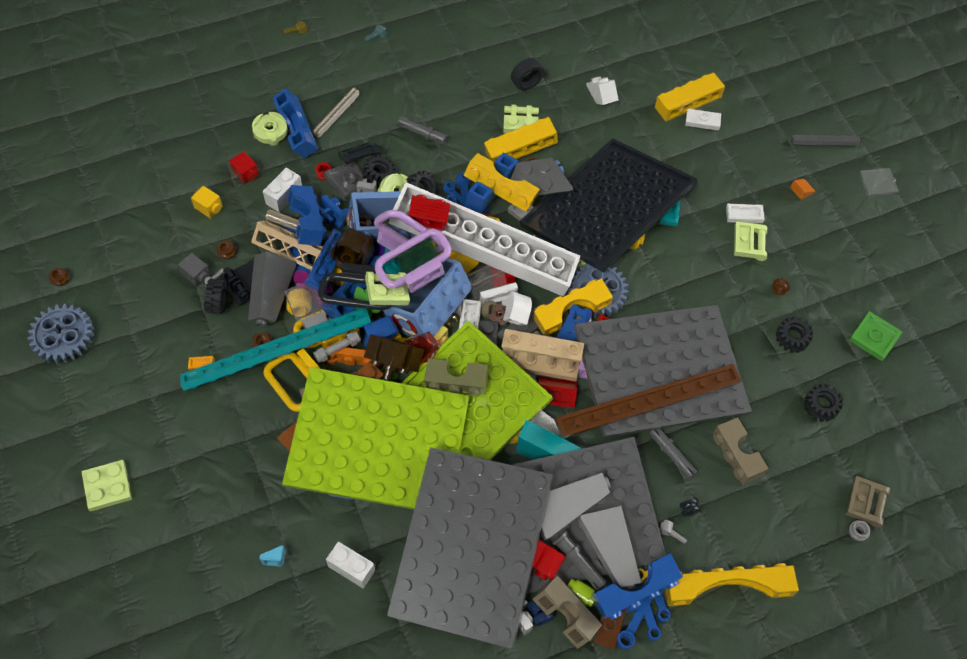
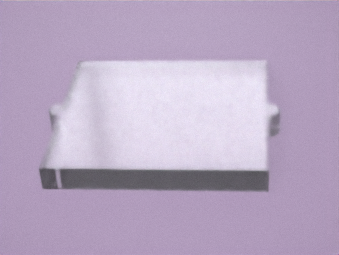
M890 168L860 171L863 181L862 185L865 186L868 196L896 194L899 192L895 183L896 179L893 178Z
M297 283L296 286L284 291L296 322L324 311L321 308L323 302L318 297V292L307 284Z

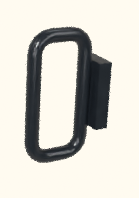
M343 262L342 273L326 274L322 277L319 284L318 297L327 304L374 310H387L393 306L370 305L369 301L326 295L327 284L332 280L366 284V272L376 274L375 266ZM374 282V284H383L382 282Z

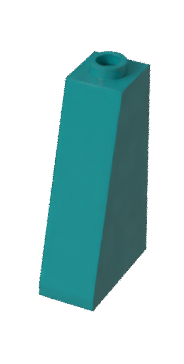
M526 420L518 438L516 453L535 460L582 448Z

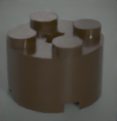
M348 228L341 234L331 249V258L337 261L338 264L336 266L341 270L343 262L368 265L375 253L374 240L371 236Z

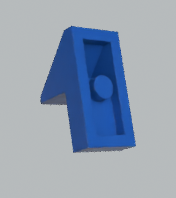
M387 316L364 326L366 334L361 339L365 347H367L370 334L392 339L399 331L392 317Z

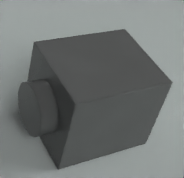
M190 253L178 264L181 274L196 287L204 283L205 278L211 275L208 265L193 253Z

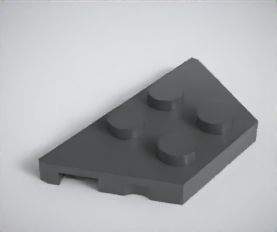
M553 158L516 163L511 180H526L538 187L540 190L536 197L574 192L573 187Z

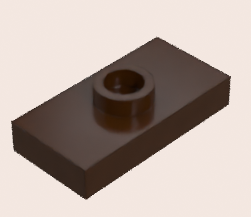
M627 608L621 610L623 614L613 620L610 617L603 618L601 615L599 622L602 626L596 632L593 643L615 650Z

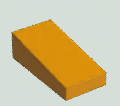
M213 356L189 357L188 369L193 370L213 363L215 358Z

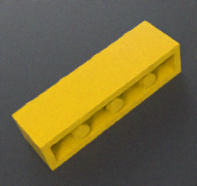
M714 72L704 75L695 81H690L681 87H676L667 93L657 96L655 109L666 122L685 114L687 109H696L721 98L725 85Z
M547 117L539 119L532 124L524 125L517 130L506 132L499 137L491 138L484 142L489 160L494 163L502 153L518 159L558 143V137L550 118Z

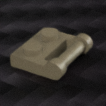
M856 476L853 479L845 515L881 528L884 522L882 516L886 497L890 494V488ZM874 492H877L876 508L874 515L869 514Z

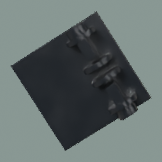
M252 260L235 270L226 267L223 270V276L219 278L220 280L227 281V290L238 306L250 300L254 265Z

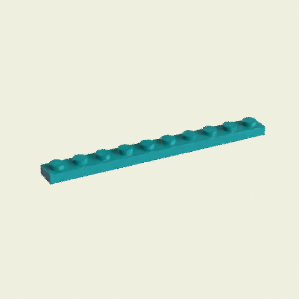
M360 308L180 374V385L183 391L195 389L201 384L214 382L218 378L233 375L242 369L252 368L256 364L271 361L275 357L290 354L294 350L309 347L313 343L326 341L330 337L345 334L357 327H364L366 324L371 323L368 310Z

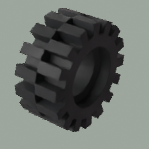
M372 155L365 160L362 178L367 179V183H373L375 180L378 188L386 176L396 173V166H394L393 162L390 163L391 160L389 158L385 160V156L380 158L379 155H376L375 158ZM374 170H379V171L383 172V174L377 173V172L374 171Z
M426 170L418 171L406 179L407 183L418 187V182H421L425 187V191L437 196L439 194L437 193L439 187H436L438 181L435 182V176L431 177L432 173H427Z
M209 279L207 281L206 290L204 291L205 302L203 303L206 313L222 315L223 311H225L228 297L226 280Z
M789 316L781 322L775 336H777L776 341H780L779 346H785L783 350L787 351V349H790V353H793L794 350L796 353H799L808 347L813 339L814 331L811 330V324L807 326V320L803 322L801 321L802 317H799L797 320L796 316L792 318ZM788 330L797 331L801 335V339L790 337Z
M820 384L819 387L815 385L805 397V411L809 410L808 415L811 416L813 414L814 420L820 418L819 422L833 420L843 407V397L839 398L841 393H836L835 387L830 389L831 385L829 384L824 387V384ZM822 397L828 400L830 408L821 407L816 401L817 398Z

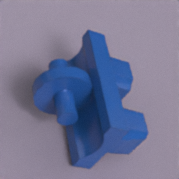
M327 195L322 196L320 216L323 217V222L329 221L339 230L343 229L349 209L341 210L339 208L340 201L336 197L330 199Z

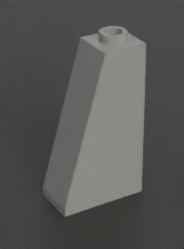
M603 473L550 491L540 532L542 539L550 538L608 495L611 488L608 478L604 477Z
M618 506L578 516L577 521L612 582L619 588L623 587L625 591L635 589V584L641 583L622 507Z

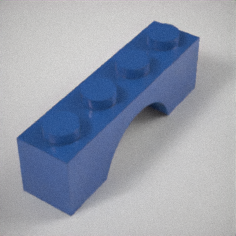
M285 88L272 98L277 111L283 116L291 130L288 140L292 150L305 159L317 151L318 147L298 97Z
M502 153L494 162V167L501 175L511 179L518 160ZM477 181L468 191L464 207L481 214L497 195L493 193L491 188Z
M291 185L288 196L290 210L303 216L298 219L296 228L298 244L320 246L322 238H325L326 228L322 225L323 217L320 216L317 195L314 194L312 186Z
M373 256L368 265L375 266L377 259L381 256ZM345 282L331 297L354 299L356 288L361 287L366 290L367 286L361 283ZM327 303L321 306L331 319L355 310V307Z
M671 553L647 564V579L638 590L634 592L625 591L613 583L591 594L602 617H610L613 620L623 614L621 610L627 607L632 610L641 605L640 600L648 597L650 600L661 594L660 589L664 587L671 589L678 585V580L683 575Z

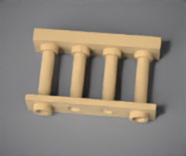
M505 329L502 351L527 373L576 381L579 362L582 360L584 343Z

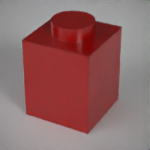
M244 151L229 160L232 172L244 184L254 180L259 175L257 164Z

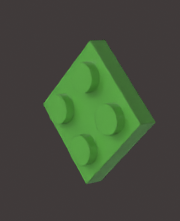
M869 311L849 341L883 361L902 334V331Z

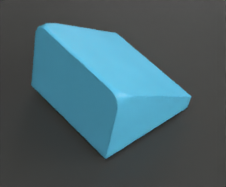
M284 545L261 554L259 557L261 563L266 566H284L286 554Z

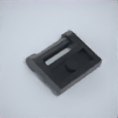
M371 141L338 152L339 158L344 161L345 165L372 154L374 156L380 154L377 144Z

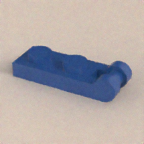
M573 304L556 338L577 342L574 326L578 323L589 322L592 311L586 308L581 309L579 305ZM577 316L581 317L580 321L576 320Z

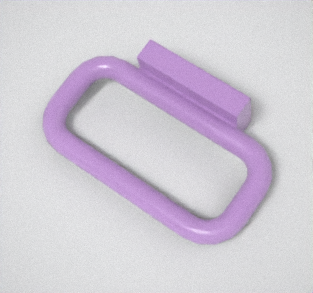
M398 210L385 211L374 220V225L379 230L377 242L389 250L398 247L410 239L388 225L383 224L382 222L385 220L397 218L420 233L428 230V228ZM431 236L429 239L438 245L430 249H423L415 245L399 254V256L406 260L411 257L412 251L420 256H423L425 252L435 255L441 252L443 247L436 237Z
M425 230L379 257L375 263V272L386 287L398 288L406 284L412 293L445 274L441 263L449 258L451 245L440 230ZM431 236L438 239L444 249L443 253L408 274L392 281L383 271L382 266L384 263Z

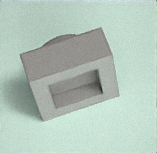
M512 204L508 208V213L520 221L533 209V206H530L525 212Z

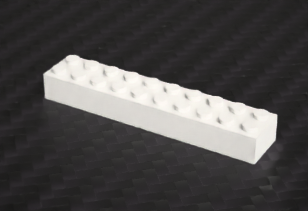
M405 182L393 210H398L408 215L412 195L421 194L433 200L443 199L446 203H450L447 225L445 230L441 232L450 243L451 250L558 295H565L570 287L580 255ZM390 218L389 224L415 235L420 234V232L397 218Z

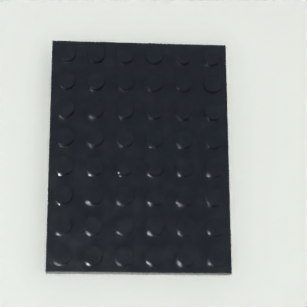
M612 138L567 178L574 192L548 195L519 222L521 227L553 245L580 255V260L604 273L697 184V178Z

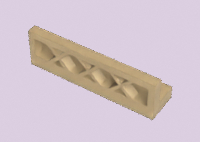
M267 220L257 222L251 241L253 244L295 261L297 264L310 270L313 265L308 263L306 255H314L317 259L323 248L322 245L298 244L295 233ZM260 232L266 234L268 241L261 242L258 240ZM277 239L281 240L284 246L281 250L277 249L274 241ZM296 247L300 256H292L289 248Z

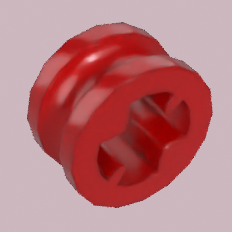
M322 162L316 166L315 170L318 179L326 180L323 177L324 172L322 170L328 171L331 169L328 163Z

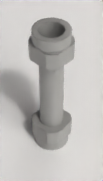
M354 331L346 334L347 338L324 350L322 347L313 352L317 362L320 363L328 360L327 356L349 345L352 347L357 345V343L361 342L357 332Z

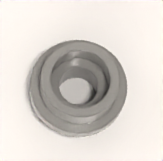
M857 520L850 524L849 534L857 541H864L870 536V527L866 522ZM856 529H860L862 534H859Z

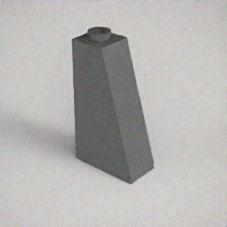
M267 251L254 255L248 321L256 323L255 325L260 327H266L267 324L276 322L296 267L295 261Z

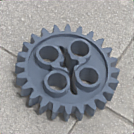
M586 263L585 268L579 266V270H575L568 289V295L573 289H581L592 280L602 279L604 281L607 279L604 283L613 296L612 304L595 313L592 311L594 318L597 313L603 316L604 313H607L610 317L612 311L617 313L618 309H622L624 303H626L629 284L625 283L626 277L621 278L622 272L616 273L617 267L613 269L609 267L603 273Z
M66 304L62 308L55 305V310L48 307V313L41 311L42 317H35L37 323H30L32 330H28L30 336L27 338L30 342L29 346L36 356H39L41 360L46 358L48 363L53 359L56 364L59 363L60 359L67 363L68 357L75 360L74 355L78 354L81 356V349L88 350L85 344H92L90 337H94L92 332L94 327L90 317L80 307L76 309L74 305H71L69 309Z

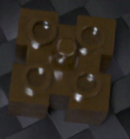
M370 334L364 357L371 359V364L378 366L384 364L385 372L383 379L390 381L392 373L396 368H398L397 371L409 374L410 371L418 372L424 349Z

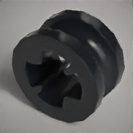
M692 499L680 503L679 506L683 509L682 515L690 516L700 512V508L697 507L698 501Z

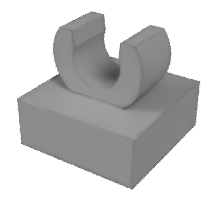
M364 179L363 182L358 181L356 186L357 192H377L375 180L373 183H367V179Z

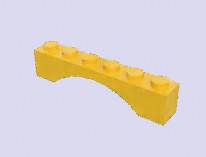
M784 563L775 564L773 567L765 568V565H757L752 567V569L734 567L729 571H724L723 568L712 569L711 572L693 570L690 574H682L683 577L678 580L679 584L671 589L665 587L668 606L689 605L703 592L723 585L751 587L771 598L793 597L799 591L794 566H786Z

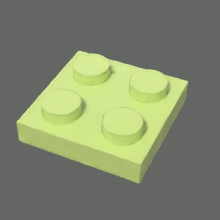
M124 460L81 471L87 506L90 512L132 500Z

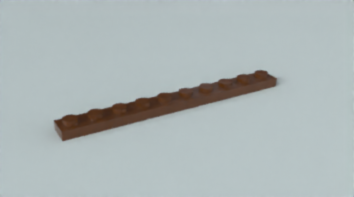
M730 364L559 416L554 421L561 438L564 439L737 385L741 382V379L734 364Z

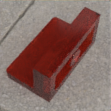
M430 331L402 341L408 345L424 349L420 365L428 362V358L433 359L441 346Z

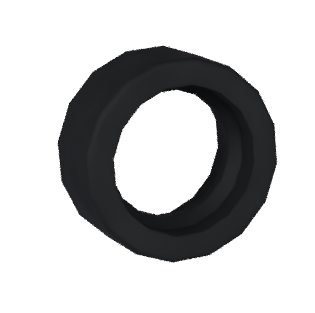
M535 58L524 59L512 70L511 80L519 90H529L541 81L544 75V68Z

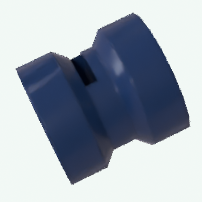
M534 600L527 604L528 611L533 615L535 626L544 625L555 618L553 612L547 616Z

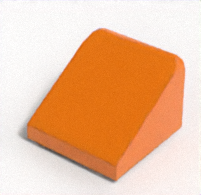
M805 179L793 181L790 187L801 200L816 192Z

